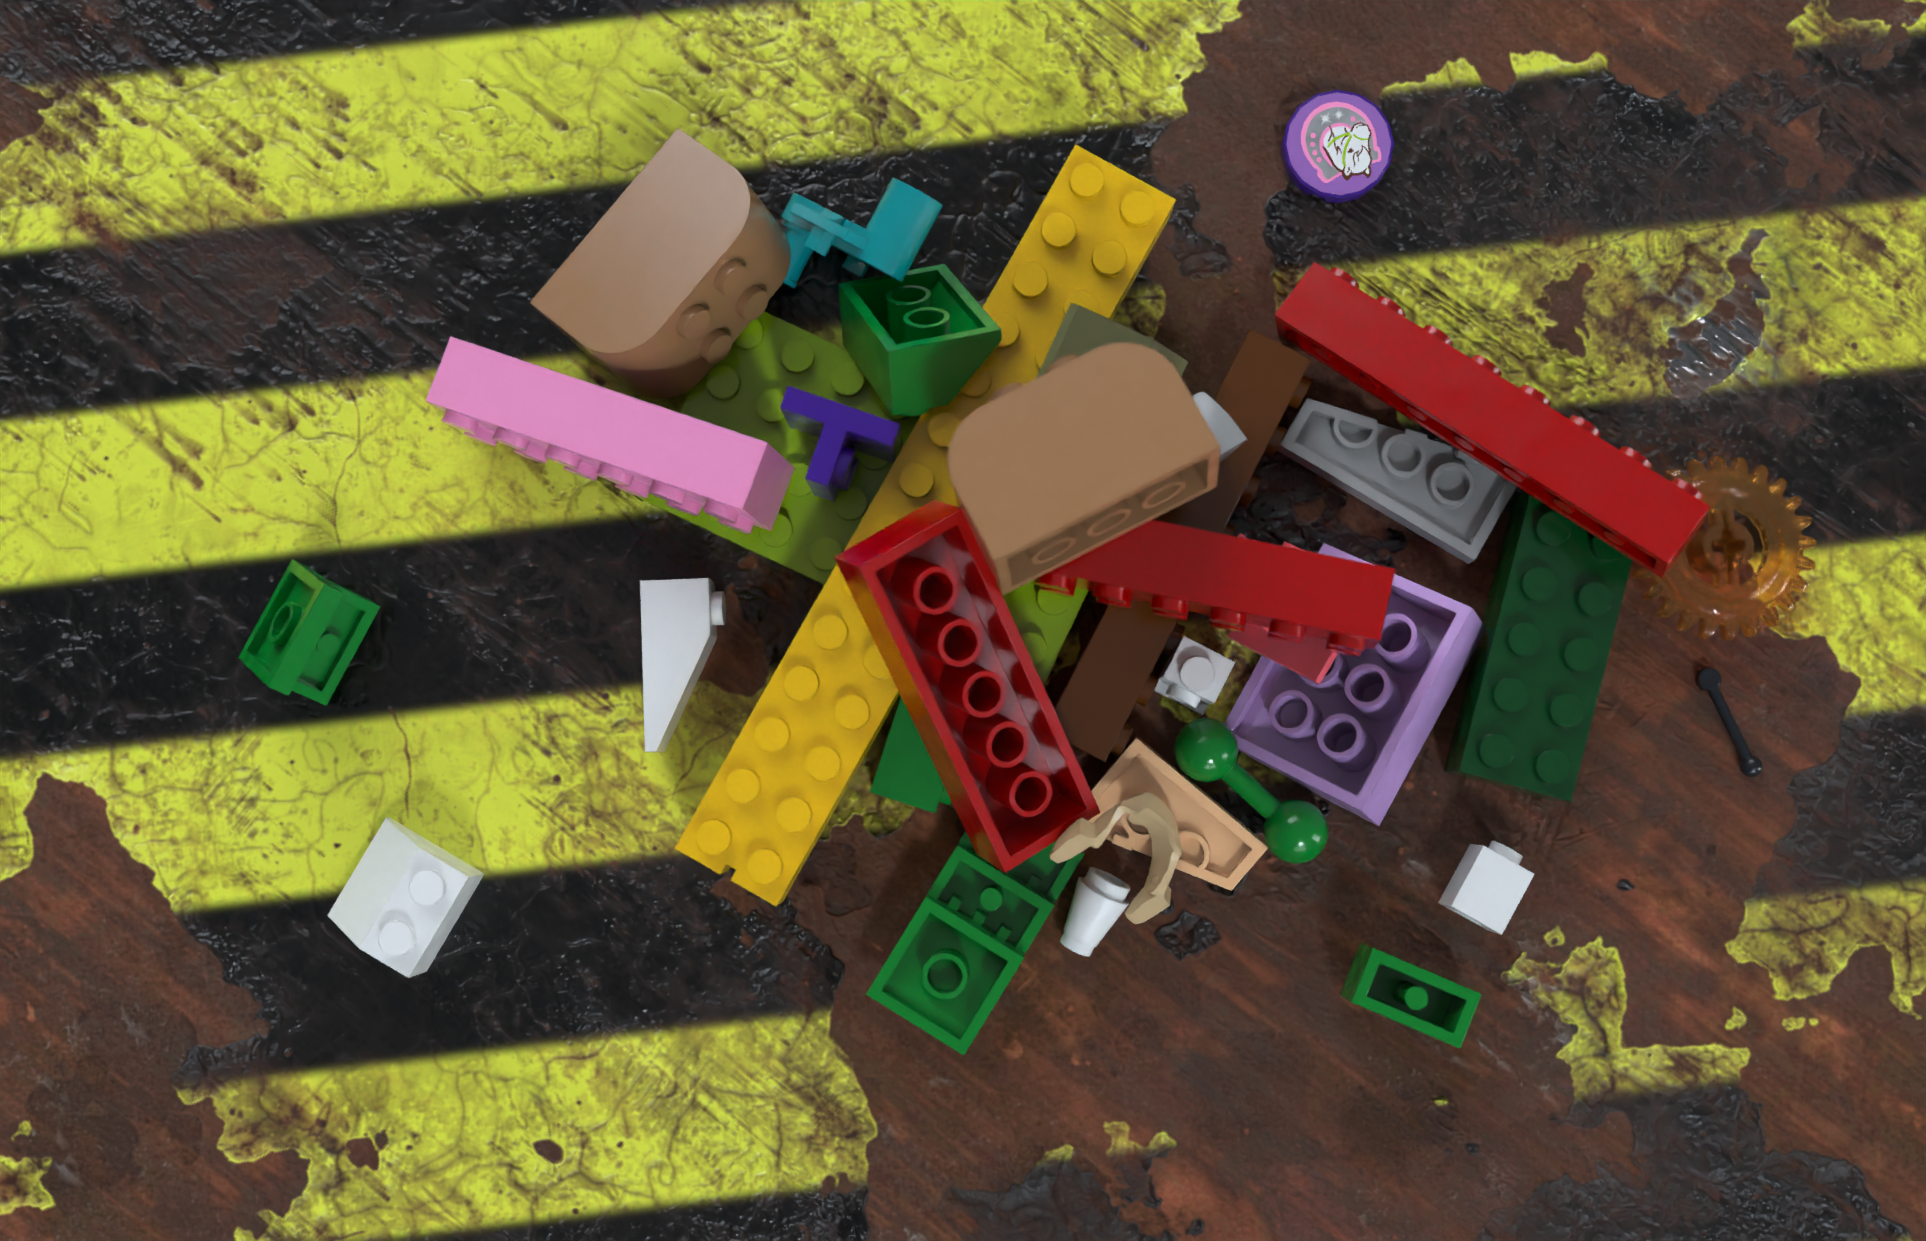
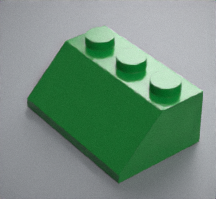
M945 264L908 270L903 282L888 275H881L838 283L843 345L893 416L899 414L918 416L926 413L930 408L950 404L1002 341L1000 327Z

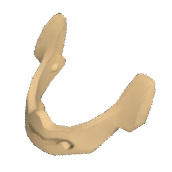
M1147 792L1124 799L1101 814L1094 823L1083 818L1078 819L1057 839L1050 853L1051 860L1061 863L1071 859L1090 846L1092 848H1099L1113 826L1125 813H1129L1128 820L1131 823L1146 827L1152 839V859L1144 887L1136 895L1125 912L1126 917L1133 924L1143 923L1170 906L1171 888L1168 885L1182 854V846L1174 814L1160 798Z

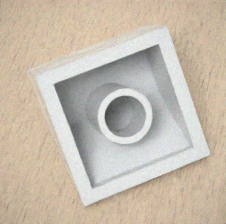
M386 817L327 916L359 949L410 978L427 972L483 878L484 873L390 817Z

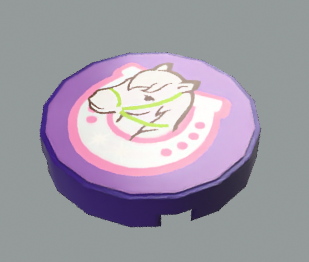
M1334 90L1316 94L1298 106L1285 127L1281 155L1285 171L1298 189L1309 196L1313 194L1318 198H1323V201L1341 203L1358 199L1376 187L1391 163L1394 141L1390 124L1376 104L1358 93Z

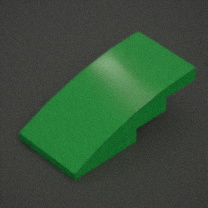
M965 831L866 995L960 1054L965 1055L1023 961L1026 951L1054 908L1055 901L1085 855V851L1069 860L1056 863L1050 859V853L1056 843L1055 841L1005 873L977 855Z

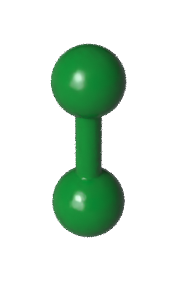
M1199 718L1189 722L1180 730L1174 745L1175 759L1180 769L1187 776L1197 781L1211 782L1222 779L1266 819L1263 829L1264 839L1269 850L1277 858L1288 863L1301 864L1311 861L1322 852L1328 840V825L1322 812L1315 805L1304 800L1292 799L1280 802L1236 762L1239 752L1237 739L1233 731L1225 723L1213 718Z

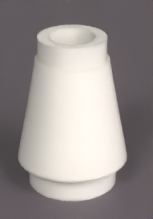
M1090 867L1085 877L1078 878L1060 942L1068 949L1080 955L1090 957L1094 947H1097L1129 905L1126 897L1131 889L1130 886L1106 871Z

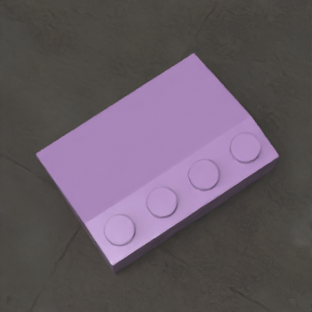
M1323 543L1318 552L1329 556L1369 563ZM1394 574L1381 640L1373 649L1365 648L1364 652H1361L1360 657L1338 653L1320 685L1261 656L1227 717L1225 724L1233 731L1240 752L1328 801L1380 826L1481 640L1486 627L1472 607Z

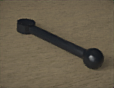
M1713 668L1700 670L1695 678L1696 685L1701 690L1708 691L1741 758L1740 771L1747 777L1758 776L1763 769L1762 761L1751 754L1719 689L1721 684L1720 673Z

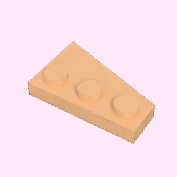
M1138 736L1132 740L1091 789L1101 812L1088 820L1091 823H1094L1101 814L1129 797L1147 792L1160 798L1174 814L1182 846V854L1175 869L1230 891L1234 889L1268 849V846L1261 838ZM1129 813L1123 814L1113 826L1106 839L1130 851L1133 849L1152 857V839L1147 828L1143 825L1131 823L1128 820Z

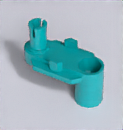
M892 178L867 227L863 228L793 192L781 215V218L785 220L783 225L787 227L785 234L791 251L790 266L783 283L795 289L797 281L813 251L826 256L831 246L848 254L842 267L863 278L869 266L903 282L943 205L916 188L896 178Z

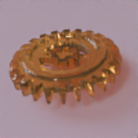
M1715 455L1708 460L1707 471L1699 460L1692 459L1685 465L1688 477L1677 469H1671L1665 473V478L1669 481L1673 478L1681 479L1701 492L1703 495L1702 501L1711 506L1708 511L1709 526L1698 529L1687 544L1686 552L1684 550L1681 552L1663 578L1658 577L1644 567L1633 572L1631 578L1652 579L1653 584L1642 594L1641 598L1643 600H1650L1659 596L1665 598L1657 612V617L1664 618L1680 611V618L1676 625L1678 631L1688 630L1699 620L1698 637L1700 639L1710 638L1718 625L1720 627V637L1724 641H1730L1736 637L1739 624L1745 636H1756L1760 627L1759 618L1765 626L1773 627L1778 625L1779 613L1776 606L1784 612L1795 610L1796 602L1790 591L1797 593L1808 591V583L1799 573L1800 571L1814 570L1816 565L1813 560L1803 555V550L1815 547L1817 542L1812 537L1803 536L1801 530L1812 523V519L1810 516L1795 515L1794 511L1802 502L1799 495L1787 499L1782 496L1787 485L1784 478L1777 479L1771 484L1766 483L1768 469L1765 465L1757 466L1751 474H1748V465L1744 458L1738 457L1734 459L1728 470L1724 459L1719 455ZM1734 509L1751 520L1759 531L1763 546L1760 565L1753 577L1741 586H1739L1738 569H1741L1750 561L1753 555L1754 542L1747 528L1738 522H1734ZM1712 542L1715 545L1724 546L1725 556L1722 553L1713 552ZM1688 563L1695 571L1702 575H1713V586L1698 578Z

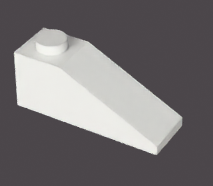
M709 578L640 581L645 752H665L717 640V625H725L724 592H715V583Z

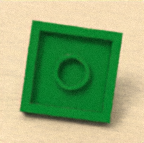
M292 559L238 658L267 687L288 696L291 691H294L327 706L380 606L374 601L325 579L312 568Z

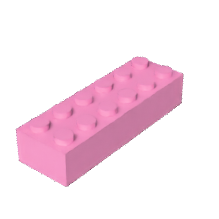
M454 337L449 339L426 398L428 403L445 412L442 422L465 431L464 435L495 447L497 442L514 448L515 453L540 463L546 464L547 459L564 465L565 470L589 480L596 481L597 477L600 476L616 483V488L647 499L650 493L666 500L668 506L694 516H699L700 510L703 508V512L719 518L718 522L720 524L747 534L751 533L753 525L769 531L772 530L795 469L768 442Z

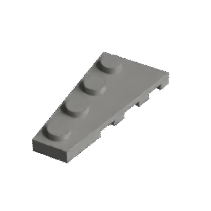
M1309 398L1302 404L1277 449L1278 452L1467 564L1476 559L1517 487L1457 448L1427 439L1428 435L1410 429L1401 431L1379 424L1374 418Z

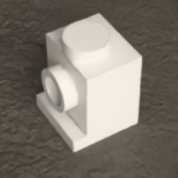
M1183 636L1172 655L1166 661L1154 691L1203 715L1207 706L1215 703L1235 662Z

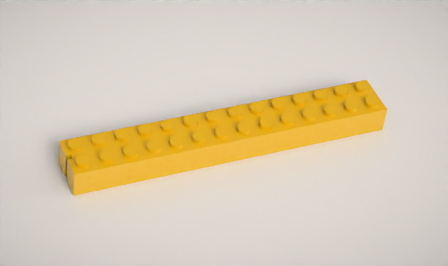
M1075 144L983 306L987 314L1000 327L1002 341L950 404L930 408L929 411L920 416L845 550L933 500L959 507L948 469V450L958 426L974 410L989 403L992 395L1002 387L1015 382H1021L1024 385L1036 379L1070 303L1080 305L1110 320L1113 319L1167 224L1176 199ZM837 564L675 846L676 850L718 874L729 871L731 867L734 868L736 871L731 878L732 882L775 906L781 904L787 896L900 696Z

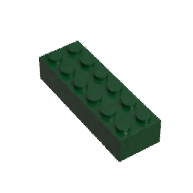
M1518 487L1516 488L1482 620L1486 630L1474 651L1444 772L1550 801L1571 802L1632 559Z

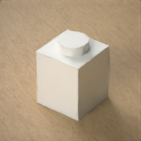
M1492 840L1488 848L1483 845L1470 844L1438 903L1487 931L1502 935L1529 886L1534 873L1519 865L1523 858L1522 855L1501 843Z

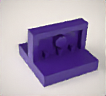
M791 386L787 387L780 409L789 427L819 438L805 477L813 495L835 502L840 489L847 492L850 490L859 464V459L855 458L856 451L891 463L895 462L903 446L899 423Z

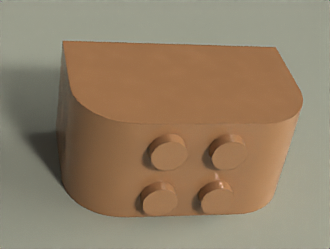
M677 128L530 303L582 352L630 390L650 399H668L681 395L696 386L715 364L721 362L728 355L733 342L749 323L757 319L764 312L768 301L779 289L787 275L791 259L790 245L784 230L739 171L684 131Z
M1113 343L1098 347L1080 357L1075 354L1064 356L1053 362L1045 370L1044 375L1024 385L1021 382L1008 384L995 392L990 398L989 403L970 413L956 429L948 450V469L958 505L965 515L1002 595H1005L1217 487L1221 446L1179 373L1168 359L1157 351L1140 344Z

